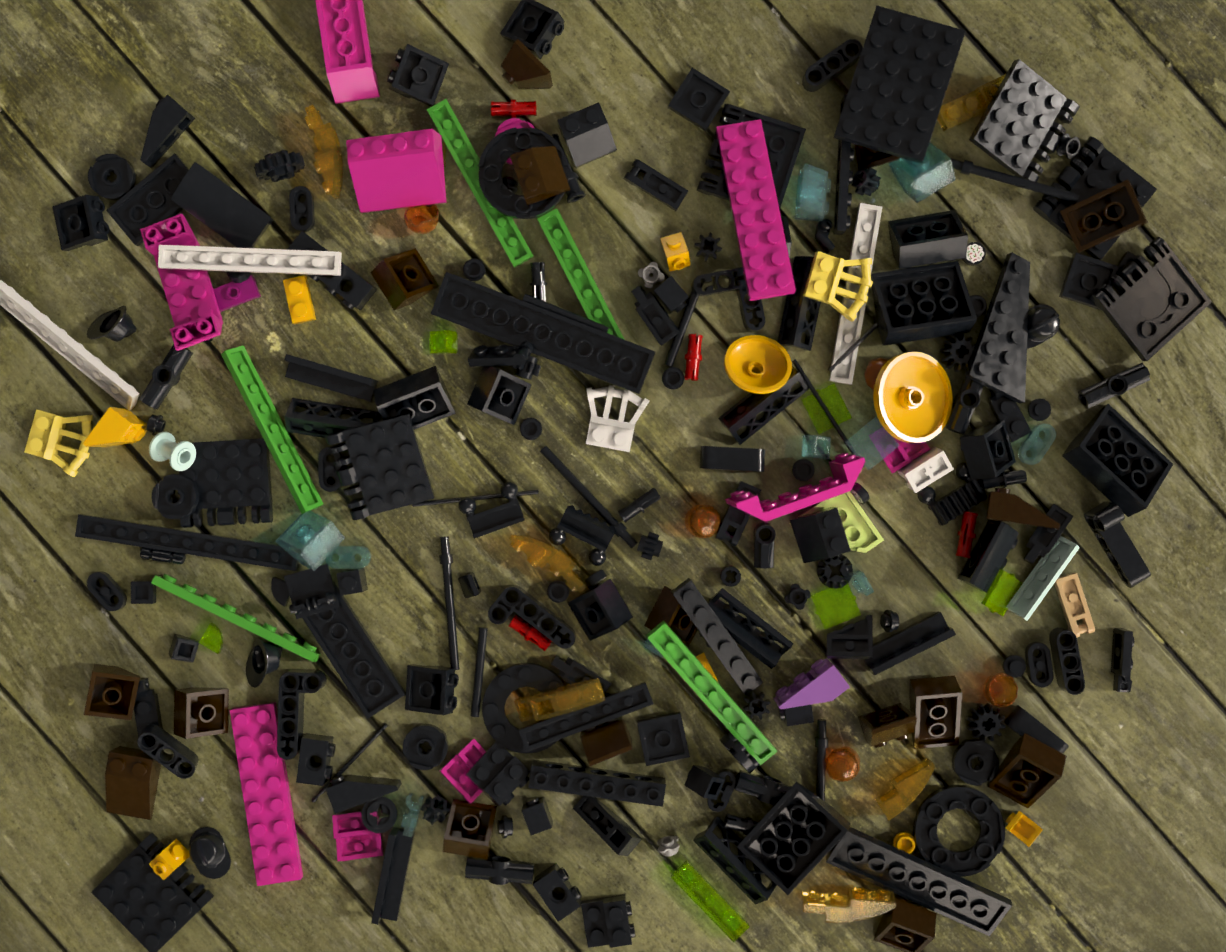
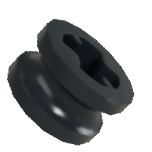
M727 566L721 571L720 578L726 586L734 587L740 582L741 573L737 568ZM730 570L731 573L733 571L736 572L734 576L736 580L734 582H731V580L727 582L725 580L727 571Z

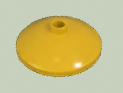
M749 335L737 339L729 346L724 358V367L730 380L739 388L751 393L766 394L777 391L787 383L792 371V362L786 349L777 341L761 335Z

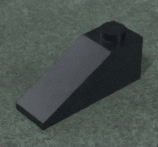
M168 94L157 102L156 108L152 112L140 159L150 168L155 166L195 120V117Z
M339 775L330 780L331 783H329L325 790L336 814L397 791L402 783L400 779L358 775L343 777V775Z
M582 796L573 808L617 855L629 856L642 840L625 821L596 797Z

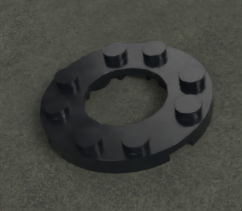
M511 128L498 134L488 143L479 161V184L485 198L492 207L511 218L532 219L548 213L560 202L565 192L527 205L524 195H517L509 191L502 179L503 166L508 158H510V155L529 148L555 146L567 181H569V167L565 153L553 137L536 128Z
M521 663L502 670L494 677L484 694L482 715L489 734L504 748L517 753H536L551 747L557 741L526 752L518 731L519 728L511 724L506 716L505 704L507 698L518 688H535L543 693L548 701L549 712L547 718L571 710V698L565 683L555 672L539 664Z
M950 785L934 791L922 802L915 815L913 834L916 846L927 862L960 877H966L988 868L996 855L1000 854L1005 840V824L999 808L986 794L970 786ZM956 808L972 812L977 817L980 825V834L976 843L964 851H951L945 848L940 843L937 835V825L940 819L943 818L945 813Z

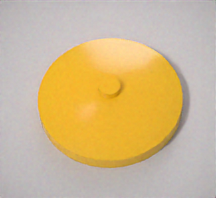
M907 352L896 355L884 364L875 381L873 394L875 411L881 425L894 438L907 443L925 442L937 436L946 426L952 411V387L946 371L933 357L922 352Z

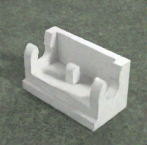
M933 447L897 471L906 480L905 485L913 490L914 493H917L954 469L945 452L937 447Z

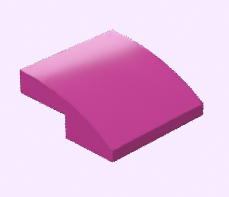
M883 426L868 435L891 473L896 472L911 463L912 460L931 450L926 441L918 443L900 441L891 436Z
M472 739L439 771L469 804L482 791L465 774L486 752L475 739Z
M377 811V812L370 813V815H373V816H375V817L377 818L376 821H377V824H378V822H379L378 811ZM361 812L332 816L333 837L336 839L337 862L384 856L381 833L367 830L362 823Z

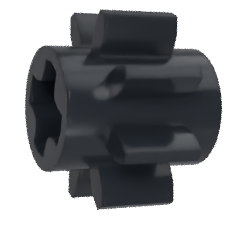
M861 167V170L854 174L851 186L856 188L855 193L861 196L864 194L871 196V193L878 190L881 177L876 176L877 170L870 167L868 169Z
M711 232L706 238L700 235L701 243L694 244L695 248H699L696 256L702 255L704 262L709 257L716 260L717 255L715 251H722V247L717 246L720 238H712ZM705 243L713 245L711 252L708 249L704 250Z
M529 355L524 365H513L512 367L517 369L515 375L531 380L533 375L538 377L541 366L537 365L538 359Z
M649 532L648 536H641L637 551L642 552V558L652 560L653 556L659 557L663 541L658 540V534Z
M751 691L752 696L749 698L744 697L747 705L743 707V710H750L749 717L751 719L756 715L761 720L762 714L770 713L766 705H769L771 702L769 699L763 700L764 692L756 695L754 691ZM758 701H759L760 704H761V707H760V708H759V707H756L755 710H754V707L752 706V703H753V702H754V703H758Z
M439 795L433 799L428 796L420 808L421 811H424L423 819L431 822V825L437 821L442 823L446 818L445 816L450 812V809L446 808L447 800L439 797Z

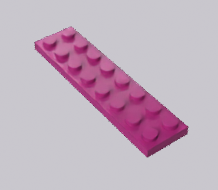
M759 119L717 126L716 134L749 301L795 294L796 289L762 121Z
M276 702L233 708L230 710L257 886L301 880L303 872L286 763L277 753L278 712Z

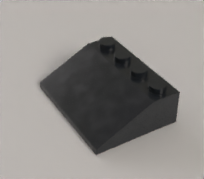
M958 261L871 274L876 322L883 346L969 333L977 321Z
M1106 404L1074 438L1062 455L1104 496L1117 504L1127 517L1147 509L1174 465L1109 404Z
M796 781L740 842L737 848L779 888L789 895L849 831L850 823L832 806Z

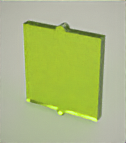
M835 383L821 390H816L838 425L852 418ZM813 394L801 400L818 434L834 428Z
M1000 569L981 604L988 607L990 612H996L1004 616L1008 609L1006 606L1019 590L1022 582L1016 579L1014 574Z
M849 584L837 589L827 588L811 595L816 608L815 613L819 615L825 630L861 615L855 601L856 596L852 594Z

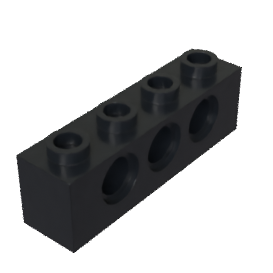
M303 231L287 249L328 251ZM341 262V276L333 275L331 278H327L326 275L307 274L316 282L322 280L326 284L324 288L335 296L338 293L344 299L341 302L351 310L356 307L361 311L377 291V289L343 262ZM348 281H351L353 285L352 289L348 292H344V284Z

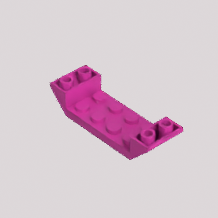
M315 0L326 73L335 103L380 97L377 75L373 70L363 0Z
M182 213L140 229L145 248L154 256L157 268L159 245L200 246ZM158 268L175 325L174 328L170 329L175 349L179 351L221 335L223 320L208 271Z
M847 452L835 456V460L829 462L834 479L832 477L821 479L819 481L820 484L802 486L799 488V492L793 494L791 492L778 495L779 499L774 501L767 499L759 502L757 495L744 492V490L731 493V497L725 500L727 504L767 522L851 491L865 463V459L855 454L848 455Z

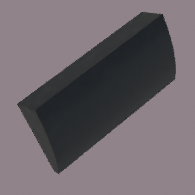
M197 162L193 163L171 198L172 201L237 248H253L274 220Z

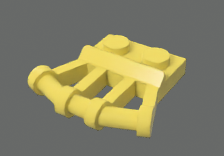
M819 251L815 252L803 296L831 305L846 319L853 322L857 317L856 313L868 301V289L873 284L870 272L872 258L844 260L843 258H837ZM861 266L862 278L842 272L843 267ZM840 279L860 285L858 293L839 288ZM837 294L855 301L847 309L835 299V295Z
M36 410L24 452L52 460L65 473L75 477L78 474V468L90 455L88 452L89 447L83 445V442L92 431L91 421H93V415L63 417L46 411ZM81 422L82 434L65 429L66 424ZM63 435L80 440L79 449L62 445ZM60 450L73 454L76 457L69 464L57 454Z

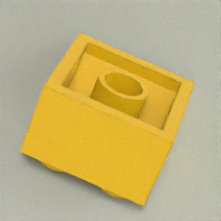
M109 407L85 439L83 445L88 447H110L136 443L145 436L147 423L127 409Z

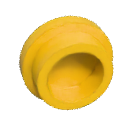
M900 832L894 837L893 846L911 854L916 847L915 838L908 832Z

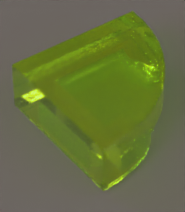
M210 623L199 643L219 654L223 647V636L220 629L214 623Z

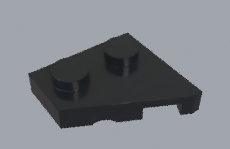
M867 615L865 619L854 624L852 622L841 630H835L827 634V659H873L872 615Z

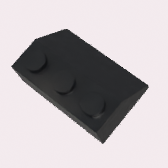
M955 210L888 221L893 257L899 269L966 258L968 234Z
M436 366L373 390L376 407L383 419L409 413L414 430L456 414L445 383Z
M988 519L970 553V558L967 559L957 579L985 593L992 590L997 582L995 577L999 570H1002L1007 563L1006 557L1009 551L1013 550L1017 545L1019 533L1002 521Z

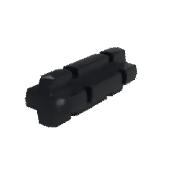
M142 547L140 551L142 559H152L166 563L173 562V564L179 565L183 564L186 558V554L145 547Z

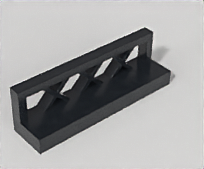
M812 256L794 257L792 274L796 292L786 296L777 341L782 346L797 347L806 351H811L821 304L820 301L803 296L814 259ZM807 310H809L810 312V318L808 321L806 319ZM803 332L806 335L804 344L800 343Z
M286 354L285 361H288L289 364L285 377L366 401H373V390L377 387V380Z
M792 366L791 375L783 387L766 394L750 392L718 419L729 430L736 442L741 445L809 390V387L799 371ZM799 382L800 387L794 392H790L791 387ZM782 397L781 402L777 406H773L774 400ZM765 411L761 419L755 420L758 413ZM742 426H747L746 431L739 436L736 431Z
M292 398L285 414L286 431L325 438V435L367 424L360 421L365 417L373 418L372 422L378 421L380 413L379 411ZM296 406L305 407L307 409L303 412L294 411ZM324 410L328 411L329 414L320 416L316 413ZM342 414H348L351 417L348 419H340L338 416Z
M723 588L709 600V606L733 640L770 669L777 665L781 656L791 649L794 644ZM720 597L723 598V599H724L725 601H727L729 604H725V603H724L723 601H721L719 598H720ZM739 613H742L743 615H745L746 618H744V617H742L741 615H739ZM774 641H778V642H779L780 644H782L783 646L780 647V646H779L777 643H775Z
M937 612L873 644V659H864L869 671L877 675L955 636L956 633L953 628L947 625L942 613Z
M718 816L715 817L707 829L697 834L693 841L754 904L768 900L777 885L754 863V871H750L746 867L745 859L749 858L741 850L738 849L739 855H734L731 852L730 843L738 846L742 840L731 829L724 828V822ZM716 826L722 830L723 839H719L712 832ZM761 875H765L771 881L767 888L762 884Z
M393 827L388 835L371 921L372 924L378 925L381 918L397 921L415 831Z

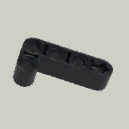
M1103 502L1084 513L1086 522L1127 587L1132 588L1151 576L1148 567L1120 523L1125 519V516L1117 504L1114 502Z
M518 585L508 586L488 611V618L494 624L504 623L514 611L562 649L570 648L575 642L576 633L574 629ZM509 590L517 591L519 595L517 601L508 599L507 592ZM533 604L536 607V613L528 615L525 612V605ZM497 607L502 608L505 612L504 618H496L493 610ZM544 618L552 619L554 627L551 629L544 628L542 620ZM558 625H560L561 628L559 629V631L564 635L566 633H569V639L571 641L565 640L563 642L561 640L562 635L557 632L555 636L552 633H554Z
M291 669L280 677L277 753L284 760H290L300 753L304 726V693H315L325 686L327 677L321 670ZM289 675L295 677V679H296V685H295V686L289 684V682H288V676H289ZM311 676H314L318 679V686H313L311 684ZM288 698H292L295 701V708L288 705ZM287 720L295 724V730L287 727Z

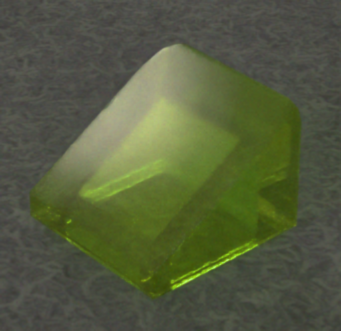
M430 331V354H456L458 352V333L456 331Z

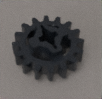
M281 150L265 155V159L259 160V163L254 164V170L257 178L259 177L260 180L265 179L267 181L271 179L272 182H278L293 178L295 176L294 173H299L301 169H304L305 163L300 153L295 154V152H291L288 154L287 150Z

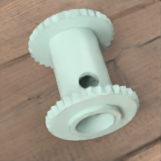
M158 433L149 445L151 458L158 462L168 459L171 468L174 470H187L196 458L194 445L189 441H181L177 444L175 437L171 433Z

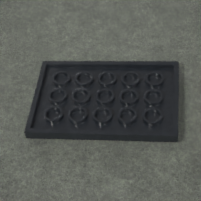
M877 5L833 138L922 164L966 31Z

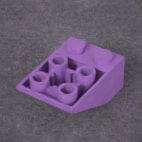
M827 658L825 660L819 659L811 666L812 669L806 674L803 672L793 679L794 683L788 688L786 686L780 688L775 693L776 697L773 699L780 709L829 702L845 692L850 686Z

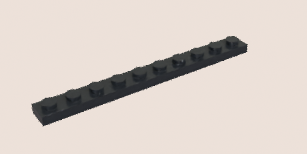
M78 514L75 537L298 571L301 548Z

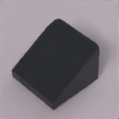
M473 572L458 578L465 598L480 594L481 590Z
M174 634L169 650L170 658L193 663L200 641Z

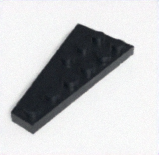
M1012 252L1006 255L965 376L1021 404L1025 403L1030 262Z

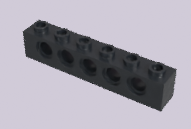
M533 759L528 788L663 807L666 780L663 777Z

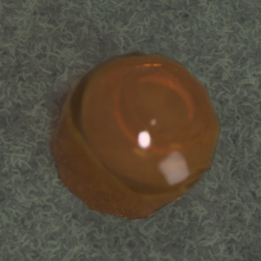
M435 204L430 208L426 205L410 207L405 211L404 215L405 225L413 232L419 234H428L436 229L439 221V209Z
M695 505L686 514V529L698 538L712 537L719 531L721 525L720 513L710 505Z
M1001 672L987 678L984 682L983 693L987 701L992 705L1007 707L1013 704L1017 698L1018 687L1012 676Z
M848 746L833 749L826 758V771L837 782H847L854 779L860 770V757L855 750Z

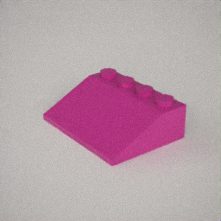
M434 129L346 140L348 165L361 213L447 203L442 138Z

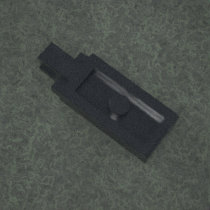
M641 285L631 291L637 299V302L634 303L636 311L661 346L680 333L652 292L647 294Z
M988 388L992 395L988 398L990 401L988 404L997 421H1005L1010 442L1012 443L1031 433L1032 431L1017 403Z
M1053 504L1046 515L1059 523L1060 529L1037 526L1026 545L1030 550L1024 557V560L1032 564L1038 555L1044 557L1048 554L1072 520L1073 515Z
M1123 628L1113 629L1111 672L1114 673L1113 690L1117 692H1130L1132 686L1130 676L1131 669L1133 668L1132 647L1135 641L1133 631Z
M555 655L551 662V665L560 670L558 675L562 677V680L594 700L603 698L611 685L610 681L570 657L564 660Z
M148 678L139 680L134 705L138 738L147 725L156 724L163 729L157 693L155 694L154 689L150 690ZM146 735L148 740H155L153 736Z

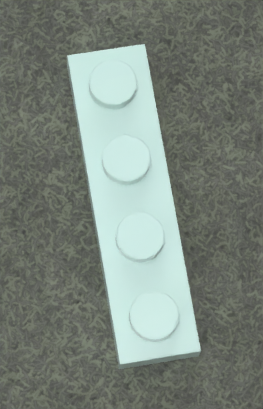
M1060 536L1050 552L1041 557L1006 608L1028 621L1076 554L1079 546Z

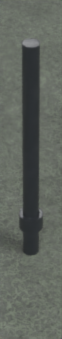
M946 157L943 165L960 170L962 174H975L1077 203L1080 195L977 166L968 160L963 162Z
M547 446L540 450L544 457L609 526L613 525L615 527V535L617 537L620 536L632 549L638 542L626 531L627 527L622 522L619 523Z
M449 536L440 537L441 555H439V560L443 569L450 668L459 670L451 569L453 554H450Z
M818 719L817 737H815V747H817L816 796L825 801L828 737H826V720Z

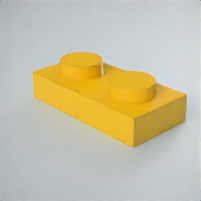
M303 275L283 280L292 324L316 320L307 276Z

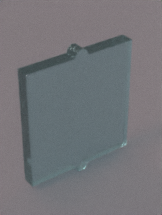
M876 417L845 441L856 456L864 457V466L868 470L872 469L900 446Z

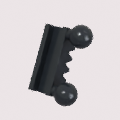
M966 462L958 464L955 469L956 476L961 480H965L966 483L941 499L935 501L936 493L930 486H926L918 491L919 501L928 505L929 510H932L940 526L948 524L949 521L956 519L957 516L964 514L965 511L970 510L973 506L978 505L979 502L987 499V495L979 482L971 480Z
M505 482L500 489L501 495L508 499L509 503L475 514L476 502L471 497H463L459 501L458 508L463 514H466L474 539L525 521L516 497L518 487L514 482Z
M571 505L566 508L557 528L550 531L549 541L556 546L562 545L566 541V533L596 547L590 551L588 558L591 564L600 566L606 561L605 551L616 530L613 525L607 526L605 521L599 522L597 517L591 518L589 513L583 514L581 509L576 510Z

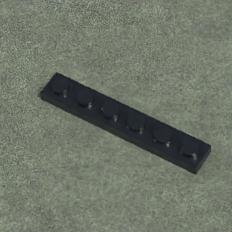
M845 94L841 100L840 116L847 98V94ZM838 140L833 235H843L846 229H849L851 220L850 215H847V206H851L852 193L848 192V188L853 180V170H850V161L854 159V148H851V143L843 140Z
M688 578L671 591L673 596L745 696L763 683L762 679L692 580Z
M646 682L525 726L518 731L527 752L653 705V700Z

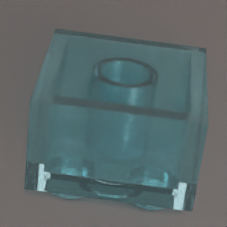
M929 143L922 164L903 158L888 163L904 192L916 203L926 199L931 194L956 180L951 158L932 143Z
M804 164L798 174L794 219L821 221L825 215H828L829 202L826 201V193H830L831 179H828L827 171Z
M309 511L301 514L275 542L302 565L315 571L338 548L345 537L331 520Z

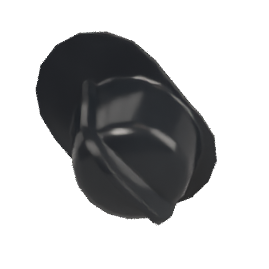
M1040 304L1029 309L1027 349L1045 342L1057 333L1060 327L1059 314L1051 306Z
M123 305L96 318L87 330V338L93 340L106 337L119 342L135 333L137 328L133 324V319L126 313V306Z
M259 638L255 639L246 662V678L251 687L256 688L260 686L265 675L279 668L283 649L281 646L270 642H263Z
M202 827L193 833L189 842V857L195 863L199 872L206 878L211 879L221 878L226 875L231 866V858L220 832L215 828Z

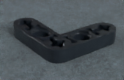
M743 267L703 274L693 280L691 287L693 293L697 296H709L736 290L744 327L750 332L759 331L764 327L765 314L762 300H755V304L752 306L747 305L744 301L745 295L748 294L745 280L735 282V278L743 275ZM720 276H726L729 279L730 284L728 287L723 288L719 285L718 279ZM711 277H713V285L706 287L704 291L702 288L697 287L700 280L706 284L712 281ZM757 308V311L753 312L754 318L759 319V323L756 324V327L754 324H750L749 320H751L753 316L752 312L747 313V310Z

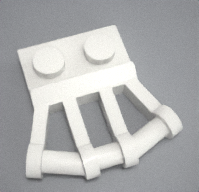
M613 385L598 389L586 388L591 411L586 444L630 452L635 423L650 400L642 399L630 390L614 388L615 386ZM607 396L603 417H598L594 398ZM613 397L622 398L618 420L608 419ZM629 400L639 408L630 422H624L627 402Z

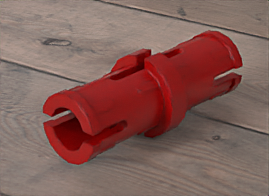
M511 99V102L491 101V116H512V118L527 115L537 116L536 101L516 102V99Z
M689 334L688 350L684 358L686 360L684 379L698 381L699 363L702 361V355L700 354L703 336Z
M964 512L961 530L957 533L959 541L956 556L970 558L972 541L976 537L974 530L978 516L977 513Z
M517 614L509 624L510 628L525 637L524 640L531 641L543 651H546L552 642Z

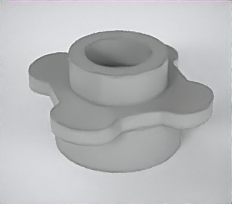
M650 262L648 266L638 271V276L643 278L646 288H652L655 283L664 280V274L660 273L656 262Z
M665 836L657 841L659 846L658 852L666 857L675 855L680 847L677 843L678 837Z

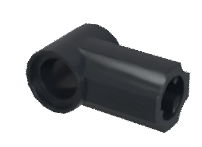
M760 523L754 528V567L774 568V540L776 533L774 528L768 523ZM763 528L770 530V536L767 539L759 538V532Z

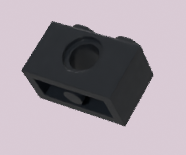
M307 733L301 738L296 783L323 786L328 779H331L333 766H330L331 757H334L336 744H333V736ZM313 755H318L322 763L316 764L313 761Z
M555 863L534 877L533 886L559 922L580 908L582 895L575 885L572 886L568 881L569 875L567 871ZM561 887L565 892L563 894H556L553 889Z

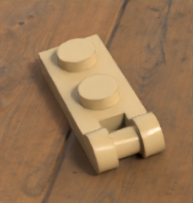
M1073 572L1058 577L1054 585L1068 630L1072 631L1077 638L1080 637V634L1095 632V626L1078 574ZM1082 619L1083 624L1077 625L1076 620Z

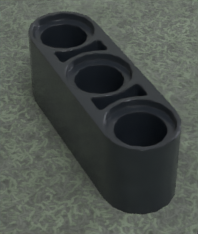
M849 39L811 65L806 70L802 79L804 89L809 92H815L853 66L861 55V43L856 39ZM845 50H853L855 56L847 55ZM827 63H835L837 69H830ZM810 75H815V76H817L818 79H819V82H817V83L811 82V81L809 80L808 76H810Z
M701 446L699 468L764 472L766 449Z
M1055 628L1049 635L1057 684L1061 690L1072 695L1081 694L1085 688V680L1077 637L1072 631L1064 628ZM1066 634V641L1060 644V636ZM1070 656V663L1064 666V659ZM1074 678V685L1068 688V681Z
M1019 705L1004 720V723L1018 735L1022 736L1025 733L1062 754L1069 747L1067 743Z
M150 724L144 727L137 741L138 747L177 777L182 779L190 778L198 765V756L160 726ZM146 735H151V736H153V737L155 738V740H154V741L148 740V739L146 738ZM163 749H170L173 751V754H167ZM187 762L191 767H185L182 763Z

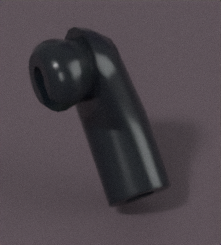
M829 219L819 221L815 231V240L826 254L836 247L828 238L832 228V222Z

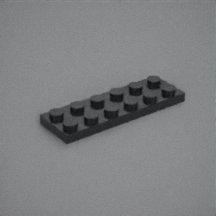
M333 582L340 607L303 617V620L368 719L403 697L406 692L344 595L340 596L339 588Z

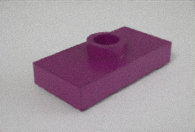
M250 275L242 283L230 282L213 289L220 312L261 297L253 275Z

